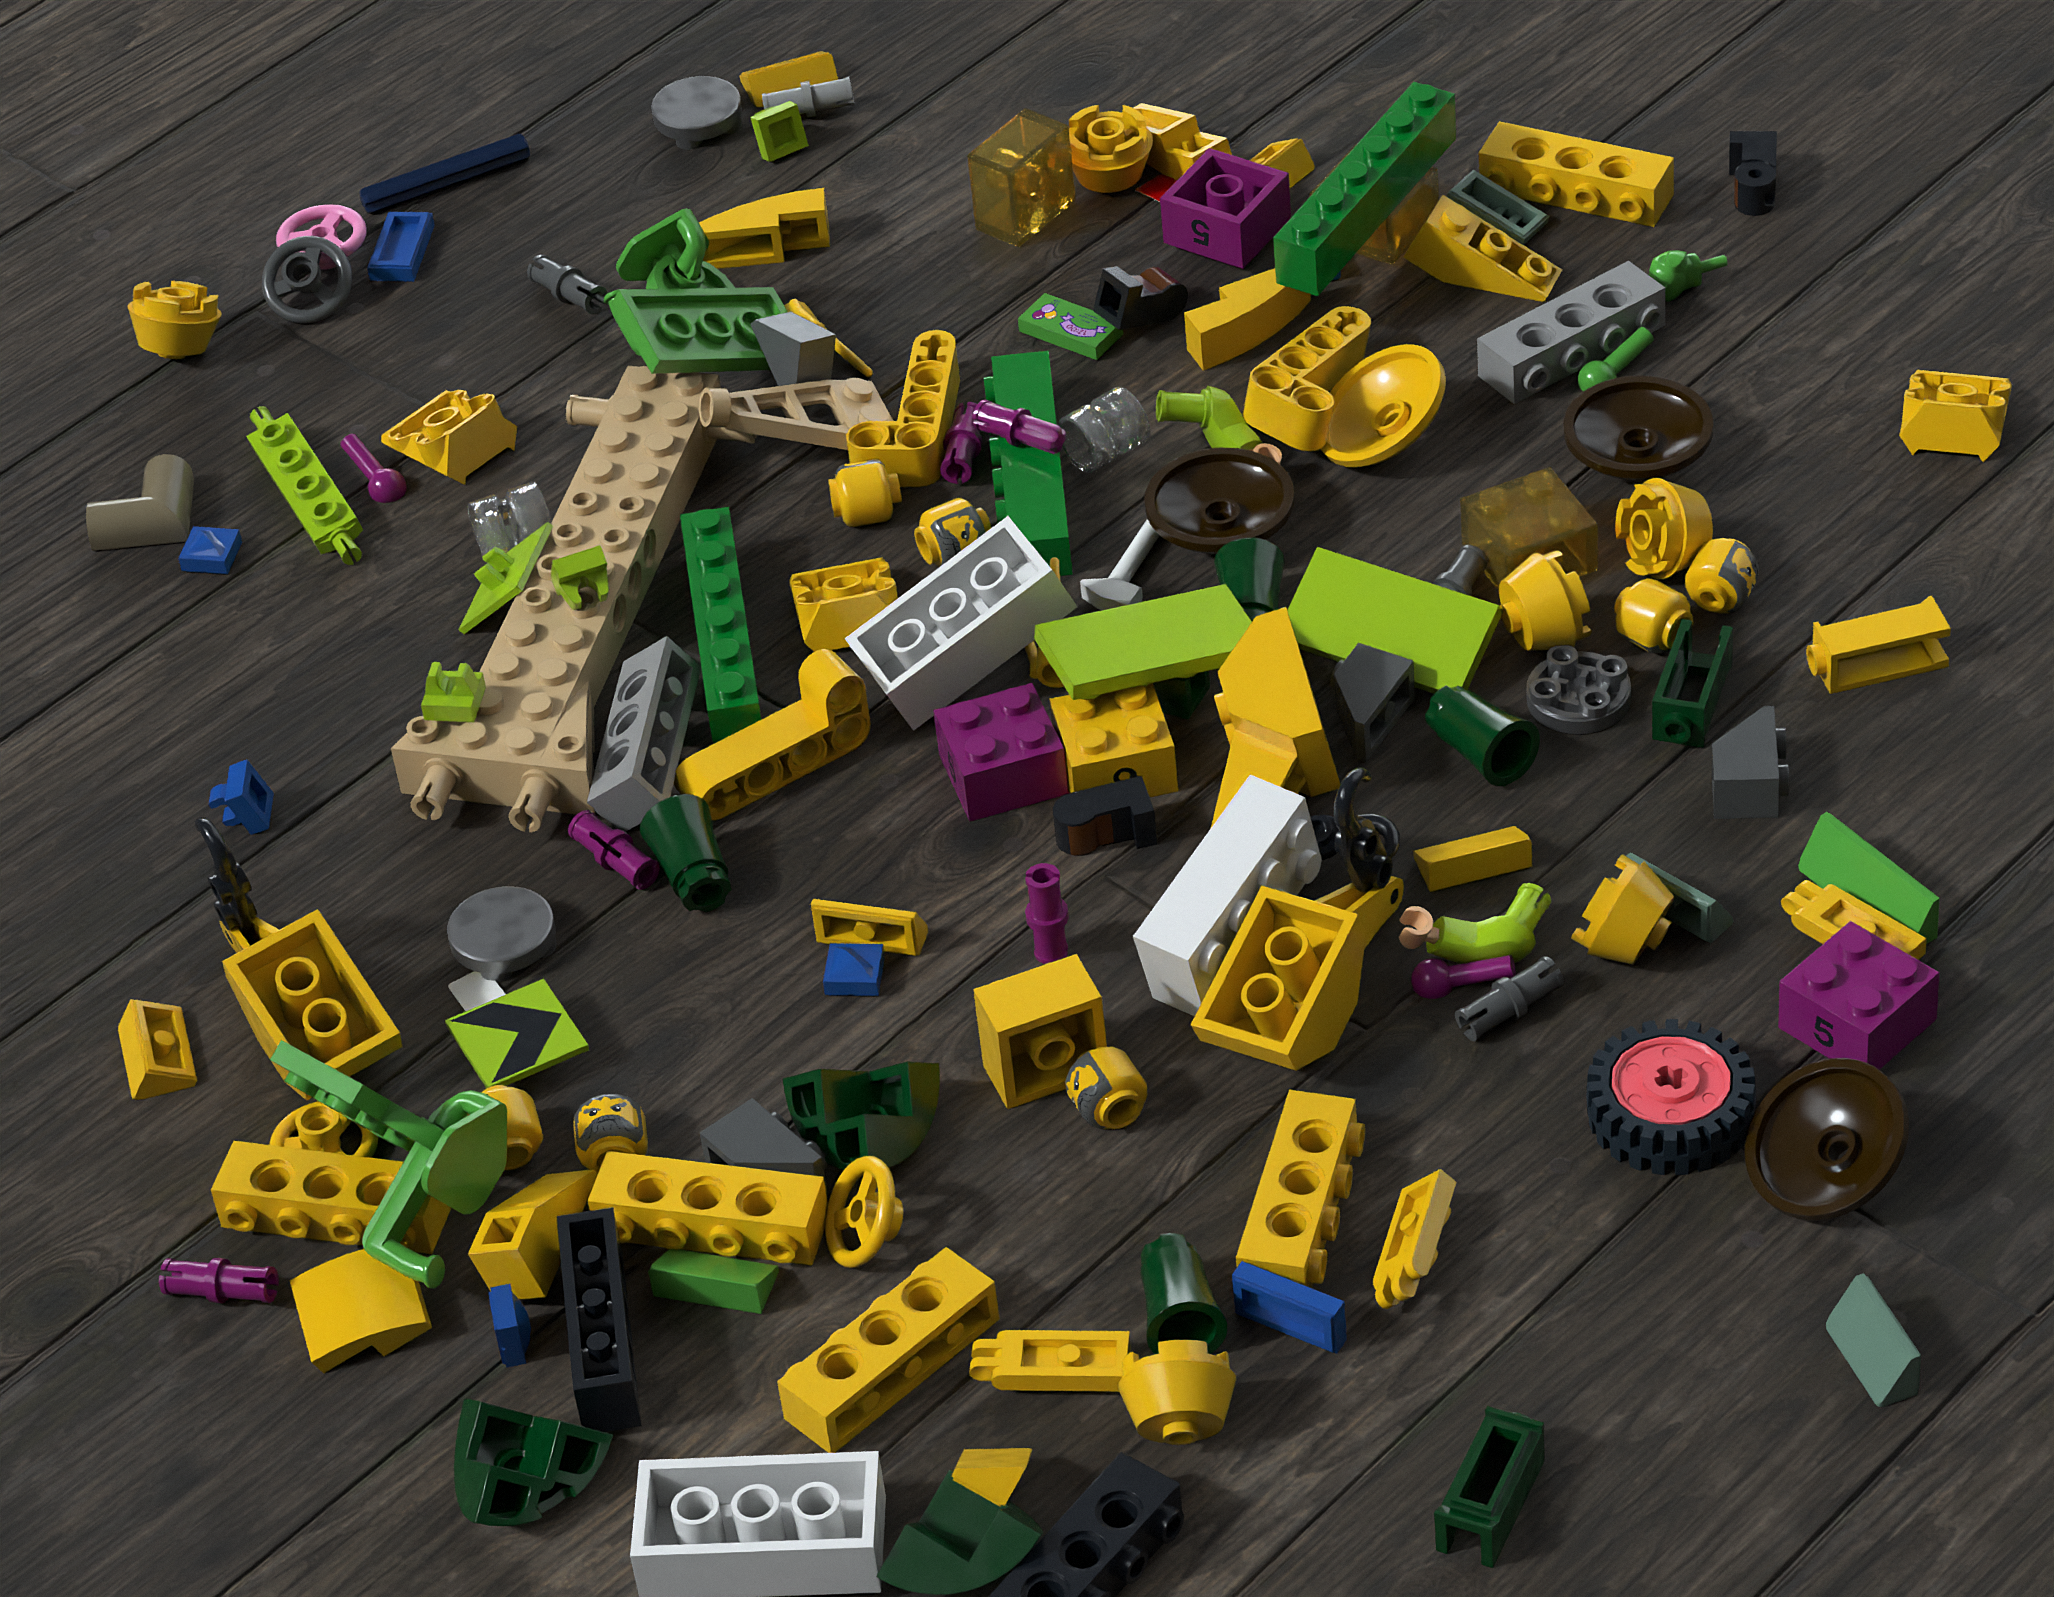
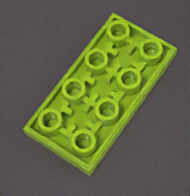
M1320 547L1316 548L1287 610L1299 649L1339 662L1340 660H1345L1358 643L1413 660L1415 688L1434 694L1446 685L1451 688L1461 686L1468 690L1503 614L1502 609L1497 604Z
M1223 584L1035 625L1034 640L1073 700L1094 699L1104 693L1141 685L1146 687L1150 683L1177 677L1190 678L1200 672L1218 669L1223 665L1252 621L1227 585Z

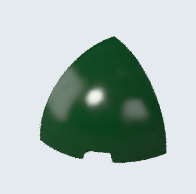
M910 1061L873 1071L817 1069L783 1078V1086L787 1106L797 1131L803 1139L816 1142L822 1151L827 1154L825 1157L826 1163L844 1170L851 1162L860 1157L875 1156L881 1159L888 1167H892L908 1158L919 1147L930 1129L938 1104L940 1069L939 1063Z
M464 1398L454 1455V1483L459 1507L469 1521L488 1526H513L538 1520L543 1517L542 1513L553 1508L567 1497L577 1496L586 1487L601 1466L613 1435L561 1420L533 1416L482 1401Z
M949 1469L920 1521L906 1524L876 1577L898 1588L922 1594L940 1595L969 1591L996 1580L1015 1567L1035 1546L1043 1531L1027 1513L1009 1499L1005 1506L1001 1505L999 1507L953 1481L951 1476L954 1469Z

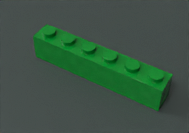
M1413 82L1273 237L1277 284L1315 296L1320 295L1456 140L1455 93Z
M1049 350L992 356L993 376L984 377L986 400L1012 410L1019 408L1027 409L1032 414V417L1057 425ZM1001 436L989 438L992 467L1002 466V468L992 469L995 498L1005 497L1002 500H995L997 524L1009 516L1048 565L1050 559L1056 557L1060 562V576L1073 575L1060 452L1052 454L1023 443L1016 447L1010 445Z
M729 507L702 509L697 512L680 514L713 744L762 720Z

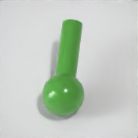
M1640 327L1604 361L1595 360L1586 363L1578 374L1579 388L1584 392L1598 383L1616 378V375L1654 341L1651 332L1645 327Z

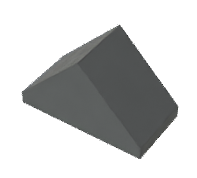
M791 311L756 319L750 323L778 386L831 380L836 334Z

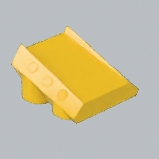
M1917 370L1911 375L1909 389L1904 394L1902 425L1899 436L1912 455L1918 449L1979 455L1982 462H1984L2000 445L2012 384L2009 378Z
M445 390L383 433L381 443L465 485L466 476L507 447L512 450L515 449L517 426L503 417L493 394H482L470 399L465 390L451 392Z
M882 557L792 574L789 580L804 643L814 652L820 649L835 650L850 647L845 638L898 599L894 579L891 578L889 564Z

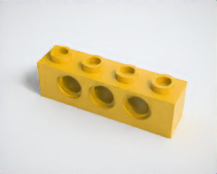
M1500 121L1478 153L1479 173L1523 200L1655 227L1674 195V157Z
M1289 1090L1236 1255L1237 1267L1241 1261H1244L1309 1288L1313 1287V1283L1322 1284L1327 1266V1250L1324 1247L1327 1240L1335 1241L1340 1223V1208L1337 1207L1339 1198L1347 1199L1349 1197L1353 1178V1167L1350 1165L1352 1156H1361L1365 1141V1124L1357 1123L1356 1099Z
M233 1141L211 1188V1193L221 1227L231 1228L242 1232L254 1231L285 1235L291 1238L339 1242L344 1245H363L364 1231L401 1168L403 1161ZM427 1195L402 1241L409 1249L415 1252L432 1254L451 1207Z
M607 1151L588 1198V1206L590 1211L614 1208L621 1243L627 1242L659 1246L667 1249L716 1253L722 1256L772 1260L778 1263L813 1265L825 1230L828 1201L824 1177Z
M947 1247L929 1261L919 1264L908 1278L886 1295H881L875 1299L869 1309L845 1328L835 1331L825 1344L802 1362L792 1365L785 1375L777 1381L784 1419L828 1453L837 1452L1000 1320L995 1281Z

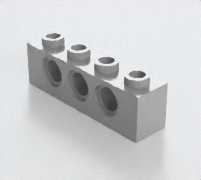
M1627 261L1477 338L1478 376L1513 404H1516L1578 372L1586 363L1600 360L1610 355L1638 328L1645 327L1652 333L1665 326V287L1633 263Z
M667 636L623 661L587 803L601 817L607 819L613 826L624 832L639 825L651 807L671 796L701 671V666Z

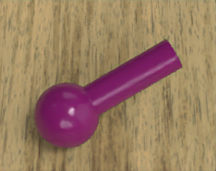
M349 434L343 438L340 445L369 480L368 492L374 501L390 503L404 496L407 485L400 472L391 468H383L356 434Z
M1512 955L1451 966L1441 959L1428 958L1418 963L1411 975V984L1413 990L1419 996L1437 999L1448 995L1454 987L1498 980L1502 977H1514L1516 975L1515 964Z

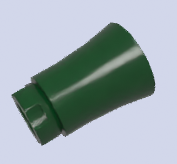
M1241 538L1224 545L1218 551L1214 560L1219 584L1227 585L1251 621L1258 615L1278 610L1280 583L1285 566V558L1282 551L1273 543L1259 538Z
M1446 685L1439 689L1430 699V707L1425 714L1428 726L1437 733L1441 740L1466 758L1491 785L1506 786L1522 777L1531 767L1540 745L1539 731L1532 722L1507 713L1489 703L1475 692L1465 690L1461 686L1451 688Z
M690 794L671 796L655 804L644 815L640 824V833L663 867L674 893L681 899L683 906L689 911L701 910L709 912L725 903V898L732 888L728 878V868L721 855L714 833L709 805L704 799Z
M1177 1233L1161 1234L1154 1242L1145 1244L1141 1252L1142 1266L1140 1275L1145 1292L1147 1310V1344L1154 1354H1159L1158 1342L1199 1340L1207 1342L1208 1354H1211L1223 1343L1228 1328L1226 1318L1218 1306L1208 1283L1202 1258L1197 1253L1195 1245L1188 1243L1184 1235Z

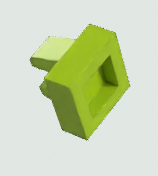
M791 101L769 107L750 117L761 157L768 162L809 146L798 105Z
M600 545L552 560L551 580L557 596L562 595L572 610L581 609L582 600L578 593L581 588H593L600 602L606 601L608 598L607 561Z
M433 662L426 679L425 695L421 703L424 720L475 722L486 689L483 672H473L467 663H460L458 671H442L441 663Z

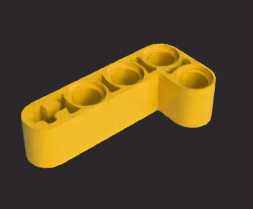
M1336 307L1256 366L1250 373L1243 409V417L1246 423L1298 450L1316 451L1323 448L1327 442L1334 407V398L1328 391L1351 368L1364 360L1371 327L1369 315L1355 307Z
M932 330L916 337L912 346L897 421H866L851 427L846 434L850 463L878 459L885 465L887 474L897 473L900 487L927 486L935 483L941 477L940 468L946 452L943 440L946 431L952 425L960 384L956 342L951 333L942 330Z
M831 649L817 650L810 654L802 663L798 675L801 700L683 760L676 769L673 783L676 790L681 795L690 794L704 799L709 805L712 820H718L858 748L866 740L871 725L865 684L863 679Z

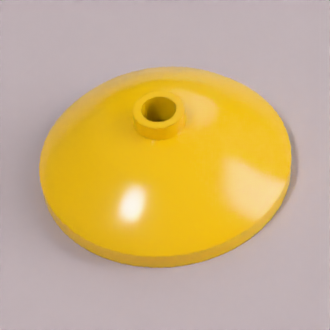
M1412 344L1397 345L1383 349L1359 362L1329 392L1334 398V407L1327 442L1321 448V451L1329 460L1340 466L1363 467L1384 462L1407 449L1430 426L1441 406L1446 386L1445 371L1441 362L1427 348Z

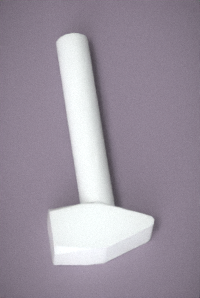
M1148 519L1108 578L1082 579L1080 581L1082 598L1102 611L1142 602V587L1129 582L1160 536L1152 528Z

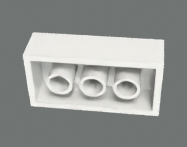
M1007 516L847 636L845 640L910 727L915 730L934 716L933 710L946 707L1034 640L1035 625L1063 619L1078 606L1053 570L1010 517Z
M1249 775L1133 935L1154 999L1195 1016L1261 885L1297 896L1305 883L1309 884L1315 879L1322 859L1305 797L1253 775Z
M879 1451L639 1460L630 1552L639 1597H771L881 1593L882 1580L876 1576L883 1564L886 1494Z

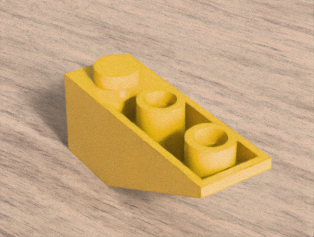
M1445 195L1441 196L1403 258L1444 283L1540 302L1546 300L1562 272L1561 268L1543 256L1538 255Z
M595 1169L546 1174L485 1214L468 1255L490 1291V1287L510 1283L512 1292L518 1299L547 1296L561 1263L557 1216L583 1212L598 1175Z

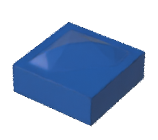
M193 526L178 558L181 570L186 572L228 574L242 544L239 529Z
M830 943L823 978L825 995L878 996L885 960L883 944Z
M510 1283L490 1287L491 1292H488L502 1363L506 1364V1368L526 1364L525 1353L530 1342L531 1333L529 1315L522 1302L512 1292Z

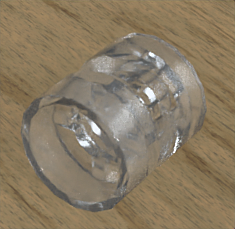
M1120 386L1112 388L1093 399L1090 406H1081L1065 415L1058 422V425L1061 429L1065 430L1067 435L1062 446L1074 465L1086 473H1092L1114 461L1118 454H1125L1148 441L1150 436L1149 421L1142 405L1130 391Z
M534 481L508 489L504 499H500L493 494L467 504L470 523L483 556L494 547H498L507 553L545 523H552L546 502ZM509 519L510 525L505 526L503 520Z

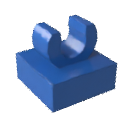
M246 759L229 766L227 784H220L211 789L208 805L211 809L221 805H228V807L224 808L223 824L225 826H235L242 823L252 835L269 829L274 793Z

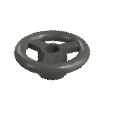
M301 236L283 243L271 254L262 274V291L269 307L283 319L300 324L319 322L333 315L346 301L352 285V269L346 254L335 243L318 236ZM322 252L334 261L338 270V284L335 292H332L321 282L319 262ZM283 263L281 272L284 280L275 282L279 267ZM311 272L307 280L299 281L303 273ZM297 291L303 294L312 293L323 304L314 309L299 310L285 304L280 297Z

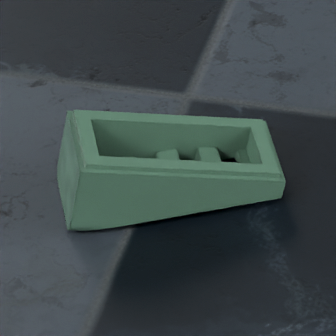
M1472 170L1447 194L1449 199L1462 205L1495 228L1505 232L1522 245L1548 223L1550 217L1475 170ZM1520 221L1527 225L1521 228L1516 224Z

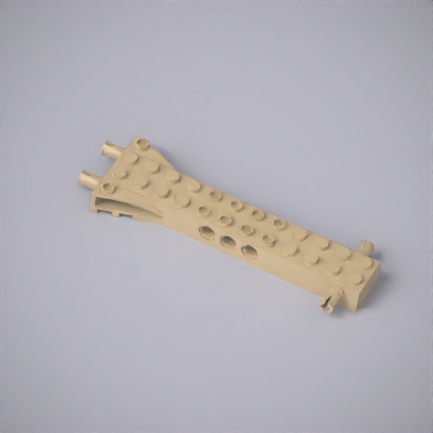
M627 366L614 395L610 399L570 395V400H568L566 406L567 423L572 426L584 425L598 428L551 523L553 528L524 589L516 595L479 671L483 672L486 689L475 722L424 720L423 716H419L407 724V733L391 748L401 793L414 795L411 800V808L417 816L427 820L434 805L431 820L439 819L444 812L448 799L511 806L512 809L509 812L511 824L520 831L525 832L526 826L532 817L529 832H535L540 828L546 811L578 814L581 811L589 810L595 814V809L587 803L595 773L593 765V752H595L594 706L680 521V514H683L716 440L743 441L752 444L755 442V438H757L755 434L726 430L725 427H704L699 416L700 396L704 388H721L719 374L699 372L651 374L647 366ZM600 545L607 561L608 598L606 601L600 602L593 588L584 587L578 592L582 600L581 609L572 610L562 595L557 596L551 580L552 560Z

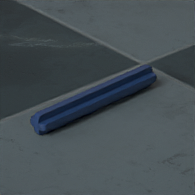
M516 134L364 187L359 191L362 206L367 213L372 214L526 160L530 157L528 142L522 134Z

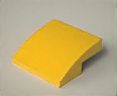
M403 1241L400 1242L402 1245L408 1247ZM365 1249L327 1261L290 1280L311 1362L323 1374L371 1345L385 1356L432 1328L419 1281L408 1278L374 1259Z

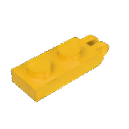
M1804 880L1795 888V892H1789L1781 900L1783 909L1791 915L1793 925L1822 944L1849 921H1852L1917 960L1926 954V938L1833 884H1828L1821 888L1809 880Z
M1442 1169L1401 1190L1373 1278L1376 1301L1384 1309H1389L1399 1304L1400 1301L1413 1297L1420 1278L1429 1273L1430 1268L1437 1259L1438 1250L1436 1247L1442 1228L1451 1214L1449 1205L1457 1183Z
M1003 1330L997 1334L996 1339H978L973 1342L971 1353L973 1359L970 1362L969 1374L978 1381H991L992 1385L999 1390L1119 1392L1118 1382L1123 1377L1122 1361L1131 1352L1130 1332Z

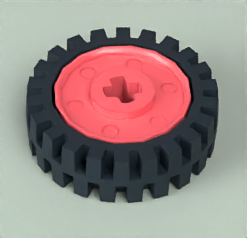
M1666 1019L1665 1029H1658L1655 1020L1642 1023V1033L1639 1034L1633 1026L1622 1030L1621 1040L1612 1036L1605 1042L1604 1051L1598 1049L1593 1056V1065L1589 1066L1586 1098L1589 1126L1592 1134H1596L1597 1142L1603 1150L1610 1147L1611 1157L1619 1162L1629 1156V1165L1636 1170L1641 1171L1647 1162L1651 1163L1652 1174L1665 1175L1666 1166H1674L1676 1175H1687L1689 1173V1164L1692 1163L1695 1164L1699 1172L1711 1169L1712 1157L1722 1164L1730 1159L1731 1149L1738 1152L1745 1143V1136H1747L1756 1107L1753 1067L1750 1068V1059L1746 1052L1739 1053V1044L1731 1037L1722 1041V1032L1713 1027L1705 1034H1702L1701 1023L1689 1021L1686 1029H1679L1678 1019Z

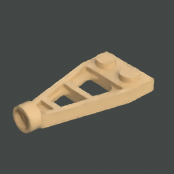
M849 378L847 380L827 379L729 393L726 388H704L699 400V416L704 427H725L726 430L844 450H848L846 434L854 425L866 421H893L873 382L860 378ZM814 404L828 405L839 425L834 426L810 421L802 406ZM781 407L786 418L761 414L760 410Z

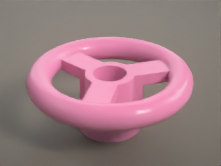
M331 204L318 205L303 209L286 219L277 232L276 244L279 247L293 238L318 236L335 243L348 257L358 250L364 242L367 227L362 216L351 208ZM324 218L321 224L315 225L309 230L294 232L305 223ZM342 220L350 223L353 227L351 237L344 243L338 239L336 228ZM322 252L319 262L320 269L326 270L336 267L334 261Z

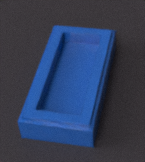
M388 212L367 267L370 281H415L435 226L432 213Z
M1241 1261L1233 1272L1232 1282L1236 1314L1332 1353H1338L1346 1342L1344 1301L1244 1261Z

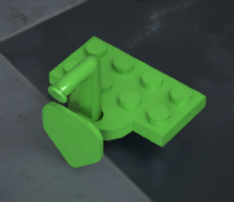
M687 208L674 213L633 237L618 259L616 270L620 277L626 281H647L646 289L614 290L604 296V303L609 305L612 315L631 349L637 355L642 356L651 374L771 370L750 323L756 319L788 311L773 287L735 288L725 274L710 263L703 261L705 251L709 246V240L692 210Z
M281 1040L270 1060L289 1071L284 1080L286 1083L337 1111L380 1138L409 1152L363 1234L362 1244L365 1251L374 1259L408 1278L423 1282L428 1288L435 1289L441 1284L445 1273V1264L441 1256L434 1254L429 1257L423 1256L402 1245L400 1242L427 1195L434 1197L462 1214H471L486 1202L503 1173L507 1162V1106L485 1093L469 1090L460 1092L445 1101L430 1115L429 1119L420 1118L360 1082Z

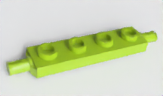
M259 406L258 409L263 417L261 419L254 409L250 414V419L258 430L246 437L320 554L337 550L345 564L353 565L354 563L348 553L351 552L356 562L361 559L362 552L353 540L363 531V528L289 414L286 413L274 420L266 407Z

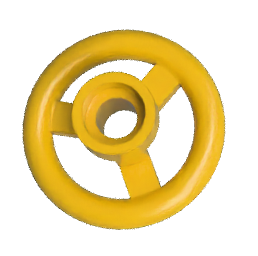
M319 1101L313 1102L288 1114L275 1128L269 1145L345 1154L340 1148V1136L351 1123V1120ZM355 1123L361 1130L362 1141L358 1150L353 1155L372 1158L377 1149L379 1136ZM297 1129L299 1136L290 1137V1135Z
M863 1156L851 1162L839 1176L830 1195L825 1219L826 1242L834 1260L847 1268H857L869 1262L877 1254L884 1241L888 1242L895 1238L902 1225L903 1205L901 1200L895 1197V1186L891 1171L881 1159L875 1156ZM863 1175L857 1195L853 1197L849 1206L844 1208L852 1187ZM848 1227L856 1228L861 1242V1246L854 1251L848 1250L843 1240L842 1230Z

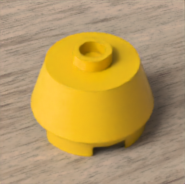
M1094 105L1080 110L1069 119V130L1062 140L1061 148L1082 186L1095 192L1112 193L1130 188L1140 180L1153 144V137L1150 130L1146 127L1145 117L1136 109L1122 105L1123 112H1099V105Z
M171 281V287H164L158 290H151L149 282L137 284L133 290V301L128 304V310L138 345L147 351L157 353L160 357L168 359H182L186 356L205 352L222 316L221 311L218 309V294L207 297L208 287L182 281Z
M1652 478L1643 484L1634 485L1636 489L1631 497L1620 500L1616 513L1615 532L1617 539L1626 540L1627 549L1632 559H1629L1625 564L1632 572L1642 576L1649 575L1655 579H1665L1691 565L1700 547L1712 539L1713 523L1709 506L1699 492L1660 478Z
M1557 550L1545 555L1533 553L1499 584L1503 624L1507 631L1513 634L1520 646L1527 651L1549 650L1554 646L1560 645L1574 647L1577 641L1589 637L1592 632L1587 625L1583 626L1581 615L1590 611L1583 585L1576 571L1565 574L1559 562L1563 561V554Z
M1622 854L1615 864L1616 867L1623 870L1618 879L1613 877L1611 879L1604 878L1582 915L1583 918L1591 922L1588 929L1584 931L1581 928H1576L1571 939L1588 948L1587 955L1633 965L1646 946L1656 950L1667 933L1672 922L1664 917L1674 900V896L1645 861L1640 865Z
M1169 1340L1158 1342L1159 1354L1139 1359V1355L1132 1351L1124 1357L1122 1361L1123 1377L1118 1382V1390L1140 1436L1155 1442L1186 1445L1211 1437L1222 1430L1236 1383V1375L1230 1369L1229 1355L1226 1351L1215 1356L1208 1354L1207 1342L1199 1340Z

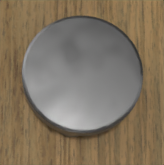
M696 76L675 81L661 89L652 101L651 109L655 127L665 136L675 139L676 145L680 149H696L703 143V140H708L722 134L735 133L742 126L740 94L734 85L720 78Z
M1570 645L1554 646L1548 650L1547 659L1534 668L1527 680V705L1529 711L1538 722L1562 733L1588 734L1607 729L1624 717L1631 703V682L1627 674V663L1623 658L1616 655L1603 656L1592 652L1577 651Z
M495 887L470 896L453 911L447 925L450 948L457 961L468 969L480 972L484 979L495 980L497 983L509 979L512 972L523 969L540 958L551 955L557 945L555 937L556 928L550 905L538 893L521 887Z

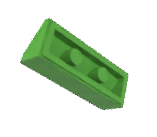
M1828 812L1822 814L1802 853L1798 865L1799 871L1819 887L1824 888L1828 884H1833L1924 936L1926 944L1936 939L1938 934L1939 897Z

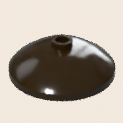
M1627 376L1598 383L1578 395L1571 402L1564 416V439L1570 452L1591 469L1610 477L1625 480H1649L1674 474L1699 459L1709 447L1713 437V416L1706 401L1694 390L1683 384L1653 376Z
M1239 448L1203 449L1174 459L1163 466L1152 477L1145 491V512L1152 528L1167 541L1190 551L1217 554L1224 545L1241 538L1267 540L1278 532L1292 514L1294 508V487L1285 469L1265 455Z
M1831 1058L1810 1063L1793 1071L1769 1091L1755 1111L1749 1125L1745 1142V1162L1753 1186L1772 1207L1797 1219H1831L1861 1207L1886 1186L1900 1165L1909 1135V1117L1906 1104L1894 1083L1882 1071L1863 1061L1850 1058ZM1848 1150L1846 1154L1838 1160L1840 1154Z

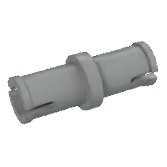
M849 76L810 85L809 81L800 82L801 87L767 94L762 93L764 109L791 101L798 105L800 115L806 114L807 118L816 116V111L855 105Z

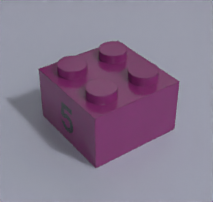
M1208 148L1160 198L1164 243L1244 269L1291 218L1289 173Z
M1033 683L933 710L939 756L969 822L1069 794L1064 747Z
M1849 921L1779 981L1778 1028L1829 1059H1856L1880 1070L1937 1019L1939 972L1854 922Z

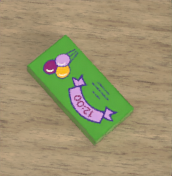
M1044 293L1018 318L1019 332L1098 360L1123 335V330H1118L1093 310Z

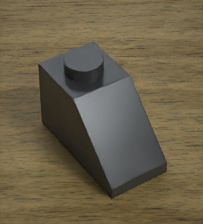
M1361 643L1355 646L1345 660H1340L1336 664L1331 676V687L1335 689L1336 713L1357 760L1363 762L1369 760L1415 700L1414 661Z

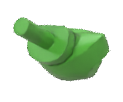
M1672 250L1661 253L1653 258L1649 276L1665 287V301H1673L1683 291L1691 289V287L1700 286L1702 273L1725 267L1728 263L1725 255L1700 261L1695 253L1687 254L1686 251Z

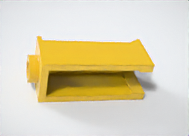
M1928 596L1920 604L1820 626L1819 622H1813V644L1807 646V661L1814 676L1820 675L1829 693H1838L1949 667V658L1938 639L1950 636L1951 628L1932 596Z

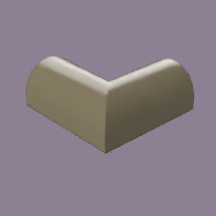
M163 454L155 456L148 461L144 468L141 497L87 503L86 524L92 551L186 542L189 537L194 476L190 465L184 459L175 455Z

